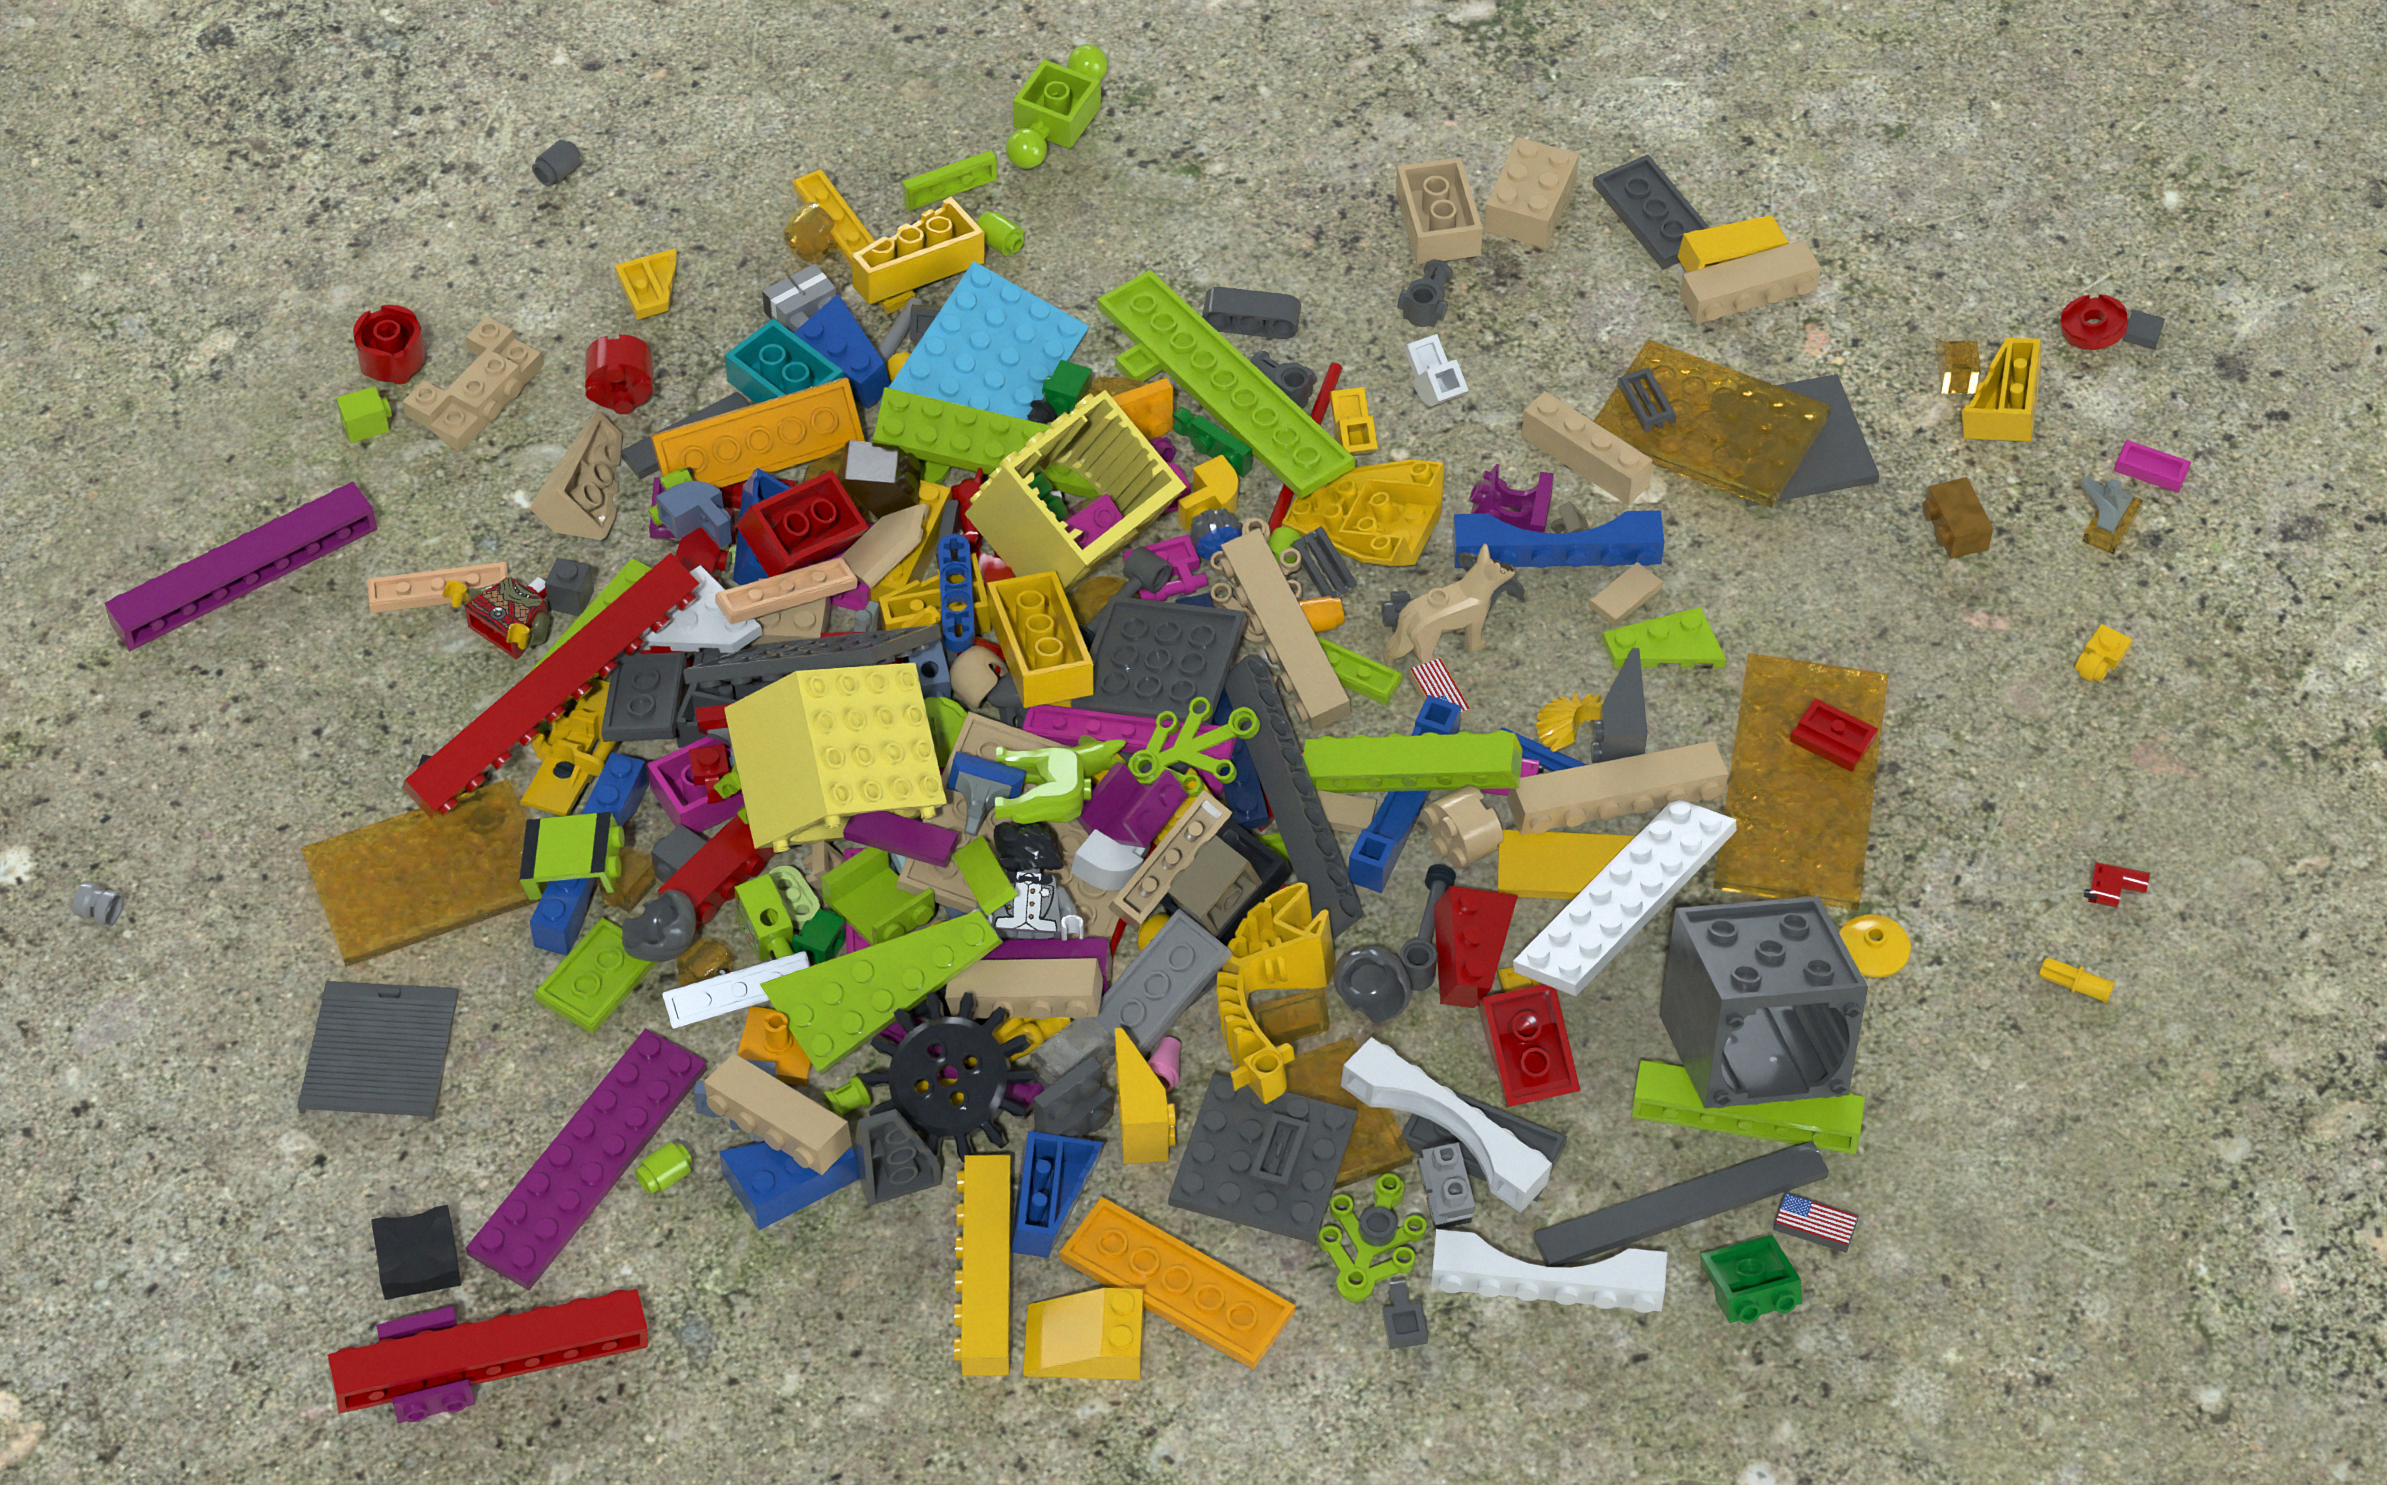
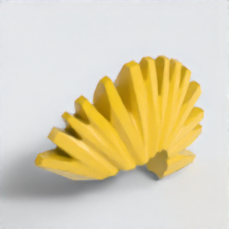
M1572 693V701L1565 696H1559L1558 699H1552L1551 703H1546L1545 707L1541 708L1540 713L1537 714V719L1540 721L1536 722V728L1540 729L1537 731V736L1544 747H1551L1550 751L1552 752L1574 745L1580 724H1583L1585 720L1590 722L1591 720L1600 719L1601 707L1604 700L1600 702L1601 694H1596L1593 697V693H1588L1580 700L1578 693Z

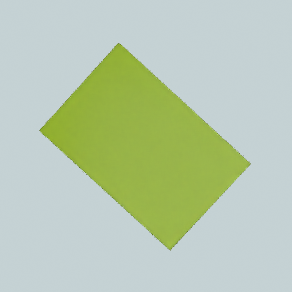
M601 917L536 989L534 998L537 1002L587 1032L594 1034L657 962L643 961L628 955L622 944V928Z

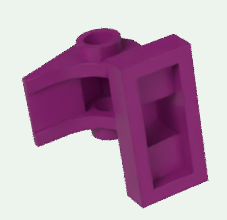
M1496 464L1490 472L1485 470L1482 475L1483 482L1474 485L1469 497V501L1473 503L1471 514L1489 513L1502 522L1520 529L1545 533L1552 497L1554 473L1540 472L1538 485L1526 491H1519L1508 488L1506 481L1499 478L1500 464ZM1502 507H1508V508H1514V509H1521V511H1520V512L1510 511V510H1506V509H1504V508H1502Z

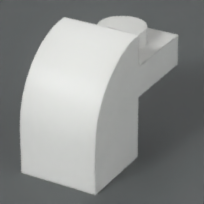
M1437 334L1409 343L1403 347L1415 376L1412 383L1419 397L1426 405L1434 406L1460 397L1469 391L1457 359L1450 362L1447 361Z
M1095 829L1075 853L1071 873L1093 887L1102 890H1120L1143 864V858L1148 853L1151 843L1146 848L1122 845Z

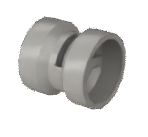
M86 881L82 883L74 896L72 911L77 916L86 919L93 917L96 923L110 927L118 920L121 914L124 897L122 893L111 889L104 891L100 885Z

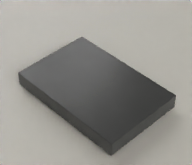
M685 653L622 655L616 660L619 666L611 674L601 730L603 742L674 739L684 680L683 670L686 668L687 662Z

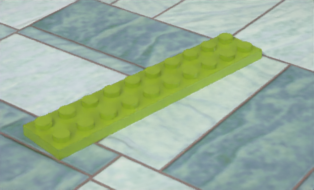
M1152 270L1146 271L1097 298V308L1136 345L1141 343L1160 362V367L1235 438L1250 446L1252 454L1300 499L1355 468V458Z

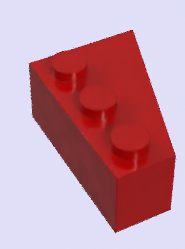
M1450 886L1433 907L1440 1004L1475 1008L1478 1005L1477 1002L1492 989L1518 895Z

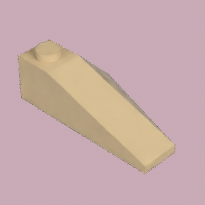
M599 410L593 414L540 488L530 508L555 533L602 540L607 536L616 517V507L612 504L613 494L618 492V482L614 481L615 468L620 465L622 433Z

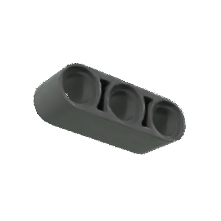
M1214 287L1206 293L1202 317L1218 332L1289 339L1296 335L1301 302L1296 297L1288 294Z

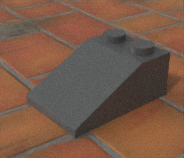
M1632 648L1602 704L1600 720H1594V742H1591L1592 763L1645 754L1647 724L1639 648Z

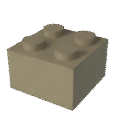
M1215 835L1210 842H1204L1197 849L1194 860L1187 869L1180 870L1173 877L1170 889L1167 892L1179 909L1216 938L1263 882L1247 859Z

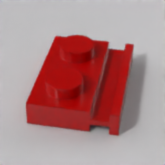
M1815 698L1799 720L1798 726L1795 730H1792L1789 741L1853 772L1857 763L1862 760L1877 738L1878 728Z

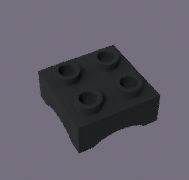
M448 1205L434 1207L424 1213L408 1217L371 1219L380 1284L385 1300L461 1286Z

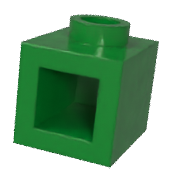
M1060 360L1052 377H1046L1042 387V394L1045 395L1046 402L1053 406L1056 415L1061 416L1065 412L1067 414L1071 413L1079 401L1092 393V369Z

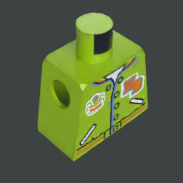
M769 873L735 886L736 919L758 960L764 961L769 958L776 960L793 955V925Z

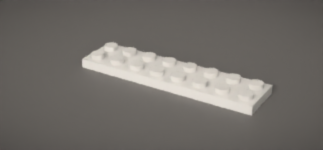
M1683 800L1669 803L1513 960L1514 972L1577 996L1737 831L1736 819Z

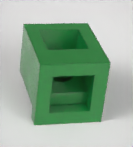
M818 909L812 920H807L804 923L800 936L797 934L793 936V953L806 951L808 960L815 964L836 958L846 941L845 919L831 910L823 911Z

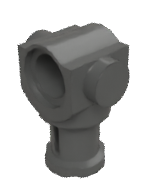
M1433 259L1426 262L1423 269V278L1412 281L1407 290L1402 289L1398 299L1397 308L1403 310V319H1407L1411 324L1418 327H1435L1438 320L1443 321L1448 307V302L1443 300L1445 297L1443 287L1445 283L1451 280L1453 271L1447 263Z
M1265 350L1255 353L1250 362L1301 409L1306 407L1309 397L1312 396L1313 385L1317 382L1315 373L1310 368L1296 362L1279 365L1270 358L1269 353Z

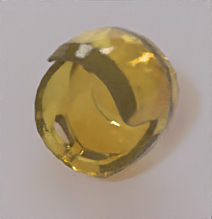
M813 201L805 203L790 217L784 228L783 239L788 249L799 259L809 263L820 262L838 245V242L827 237L834 227L833 219Z

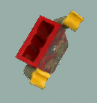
M506 577L499 583L477 589L467 588L462 582L456 580H449L446 583L442 596L444 598H451L450 603L455 608L460 607L461 604L465 605L468 627L514 659L518 660L530 645L542 644L545 641L549 618L544 600L547 594L543 579L537 577L527 587L512 577Z

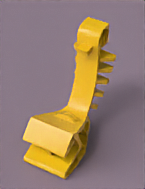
M1302 882L1273 893L1265 898L1264 903L1259 902L1248 911L1247 918H1243L1235 932V938L1231 939L1227 946L1234 954L1222 966L1223 972H1218L1216 994L1218 996V1014L1220 1016L1221 1030L1234 1066H1238V1069L1230 1072L1234 1091L1248 1084L1264 1104L1278 1098L1287 1089L1284 1064L1294 1060L1295 1056L1293 1046L1284 1043L1275 1048L1262 1033L1247 1007L1249 993L1261 989H1317L1327 987L1335 965L1329 913L1324 909L1314 919L1312 918L1308 886Z

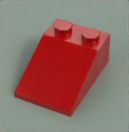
M1541 984L1482 997L1477 1002L1485 1038L1507 1108L1581 1091L1556 988Z

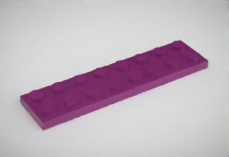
M645 1028L467 1245V1256L523 1288L530 1290L694 1087L696 1081L706 1072V1061Z

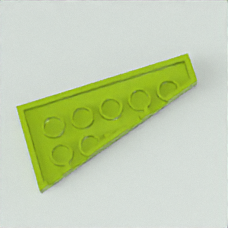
M978 910L760 983L759 985L777 1012H781L787 1017V1027L820 1074H824L894 1023L896 1019L893 1012L898 1008L909 1012L927 998V994L942 988L1002 944L1003 941L984 914Z

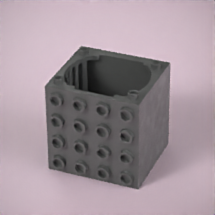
M1819 896L1676 908L1659 1016L1704 1108H1724L1737 1105H1757L1769 1102L1840 1097L1849 1095L1868 986Z

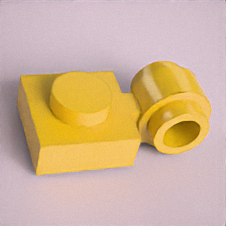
M2101 624L2086 644L2084 652L2075 665V671L2079 672V677L2091 683L2094 681L2101 683L2109 668L2115 670L2131 648L2133 639Z

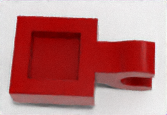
M725 744L689 749L694 786L705 784L708 804L723 802L722 797L713 786L729 773Z

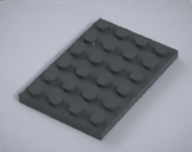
M939 624L755 644L684 669L685 684L700 682V688H709L722 685L723 681L730 680L731 685L752 682V678L762 677L763 682L773 681L795 671L874 666L895 661V658L910 656L912 652L929 649V642L941 638Z

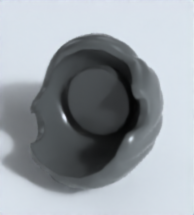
M666 890L658 899L643 904L645 910L640 917L635 919L626 918L622 925V944L625 952L631 957L649 962H664L681 956L689 948L696 925L694 906L689 897L678 890Z
M1377 946L1354 949L1341 956L1335 964L1333 971L1334 986L1352 1011H1360L1366 1014L1372 1022L1381 1023L1395 1018L1409 1005L1411 999L1409 976L1398 957L1388 950Z

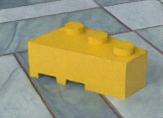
M2006 337L1989 366L1987 376L1983 382H1979L1975 389V396L1969 405L1966 404L1962 411L1963 439L2032 442L2042 367L2041 339Z

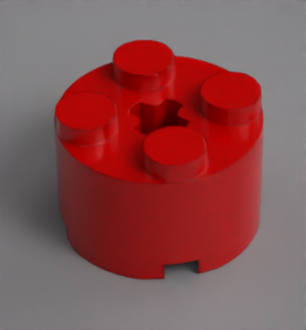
M383 305L381 310L373 313L369 310L357 319L353 328V334L361 372L378 381L394 382L399 385L409 382L411 376L422 367L426 357L422 330L416 315L403 306Z
M619 334V339L608 340V336H604L589 345L586 350L585 396L587 399L602 407L613 409L617 414L625 415L631 413L634 407L643 404L650 398L653 392V357L649 346L643 340L631 335Z

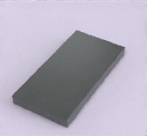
M1649 154L1593 177V187L1662 270L1680 263L1677 256L1684 233L1710 228Z
M1453 1091L1459 1099L1471 1107L1480 1109L1489 1120L1499 1127L1510 1130L1519 1141L1529 1148L1540 1151L1552 1163L1551 1175L1567 1143V1136ZM1412 1113L1399 1137V1147L1423 1156L1422 1150L1459 1142L1467 1174L1487 1182L1477 1159L1463 1142L1450 1131L1430 1119ZM1542 1191L1533 1199V1201H1538Z

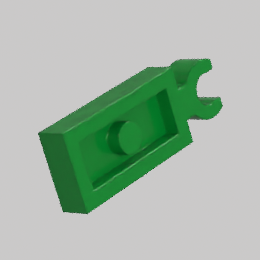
M1180 407L1172 414V418L1177 420L1172 429L1179 435L1190 437V444L1199 453L1206 454L1211 458L1223 455L1234 468L1236 474L1242 478L1252 470V448L1201 415L1194 418L1192 413L1184 407Z

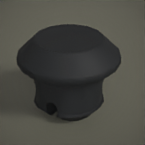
M1043 400L1031 402L1030 407L1033 409L1027 415L1028 419H1040L1045 424L1056 420L1057 415L1051 404Z

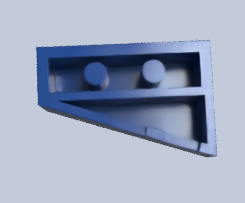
M1028 1131L1021 1158L1011 1243L1012 1253L1049 1258L1097 1165L1103 1142Z

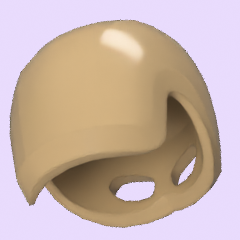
M972 646L963 651L952 663L949 670L951 687L961 700L977 710L983 698L988 696L997 681L1008 672V666L988 648ZM997 665H998V666L1000 667V669H1001V673H1000V674L996 671Z

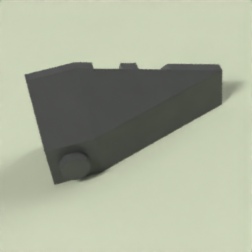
M896 1109L858 1120L853 1151L857 1157L859 1181L869 1206L941 1185L940 1164L937 1157Z

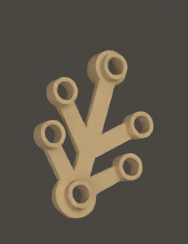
M1252 518L1244 523L1242 535L1250 532L1251 528L1260 527L1268 544L1270 541V529L1266 521L1260 518ZM1294 548L1285 549L1281 553L1278 565L1285 577L1290 572H1295L1301 567V555ZM1217 551L1210 560L1212 570L1216 574L1226 577L1222 568L1215 565L1218 560L1223 558L1222 551ZM1291 556L1297 559L1293 564L1285 562L1286 558ZM1233 577L1229 578L1228 580L1237 587ZM1287 580L1290 588L1298 591L1295 597L1297 601H1300L1302 598L1300 583L1295 580ZM1222 582L1215 584L1211 589V597L1215 605L1229 610L1245 611L1247 621L1242 633L1243 638L1254 644L1266 642L1262 634L1256 636L1248 618L1252 616L1250 610L1246 607H1241L1240 603L1233 598L1231 587ZM1219 591L1228 593L1225 598L1216 597Z

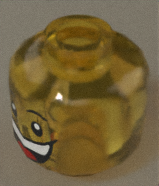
M703 939L699 940L677 958L676 966L679 973L676 975L679 984L684 987L730 973V964L732 962L731 957L719 942L715 940L711 942Z

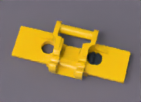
M594 679L590 683L593 688L579 700L569 717L567 718L562 715L552 723L553 730L546 742L545 736L542 733H539L532 741L536 756L543 763L520 800L521 805L559 816H568L587 782L590 783L592 781L593 775L600 776L605 766L604 762L617 742H603L601 735L610 682ZM601 739L593 754L589 755L596 740Z

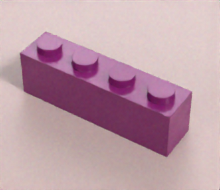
M1054 937L1048 939L1002 940V944L980 959L1097 958L1103 977L1101 996H1104L1110 989L1112 957L1108 938L1086 937L1084 939H1067V941H1063L1061 938L1054 939Z

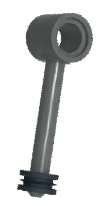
M1143 546L1136 548L1128 557L1123 568V575L1129 580L1114 596L1131 598L1139 589H1146L1153 594L1159 592L1171 575V563ZM1107 604L1086 626L1078 624L1088 652H1090Z
M1435 864L1428 868L1425 885L1430 892L1418 937L1416 940L1405 943L1400 950V961L1409 976L1411 990L1413 991L1428 989L1435 981L1437 952L1431 944L1435 930L1433 906L1450 886H1454L1456 879L1455 871L1446 865Z

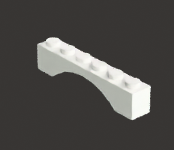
M1371 1037L1344 1064L1340 1085L1342 1088L1369 1107L1392 1108L1411 1112L1430 1119L1450 1131L1465 1144L1477 1159L1485 1174L1490 1192L1519 1213L1548 1184L1552 1163L1540 1151L1529 1148L1519 1141L1510 1130L1499 1127L1489 1120L1480 1109L1469 1106L1459 1099L1450 1088L1439 1085L1429 1078L1420 1067L1411 1065L1399 1057L1388 1045L1381 1044Z
M1436 1229L1431 1288L1440 1289L1446 1293H1458L1461 1291L1479 1293L1485 1297L1501 1295L1518 1297L1524 1301L1541 1299L1556 1301L1563 1305L1581 1303L1595 1305L1603 1309L1621 1307L1631 1308L1642 1313L1651 1311L1662 1312L1667 1252L1628 1248L1612 1258L1591 1265L1572 1268L1545 1267L1529 1264L1507 1256L1488 1245L1475 1233Z

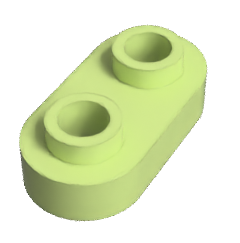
M791 866L776 867L769 872V875L790 917L793 928L801 930L807 920L811 921L817 910L820 909L819 900L796 868ZM783 887H789L786 891L780 890Z

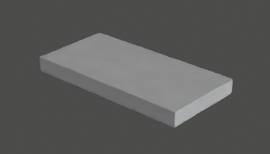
M1178 909L1101 998L1099 1017H1085L1082 1021L1114 1048V1028H1123L1144 1058L1234 953L1181 909Z

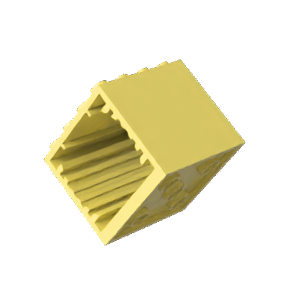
M1106 390L1096 397L1091 393L1075 405V409L1071 413H1063L1050 424L1051 428L1046 432H1038L1025 443L1026 447L1018 453L1013 451L999 463L1000 466L989 475L990 478L979 487L980 490L969 499L972 505L965 513L966 517L1006 565L1011 567L1016 577L1056 570L1065 594L1140 536L1186 488ZM1052 464H1056L1057 466H1064L1077 472L1097 490L1099 495L1108 493L1123 519L1082 550L1075 540L1083 531L1075 528L1068 534L1065 530L1068 524L1064 521L1060 523L1057 521L1056 515L1047 509L1044 500L1041 501L1038 498L1040 492L1037 487L1033 490L1029 487L1034 480V473L1031 471L1039 465L1043 470Z
M915 663L795 671L724 708L755 849L773 847L774 853L789 850L788 846L846 840L844 839L843 830L852 815L885 811L909 819H914L918 816H921V819H929L937 816L935 813L936 808L947 804Z

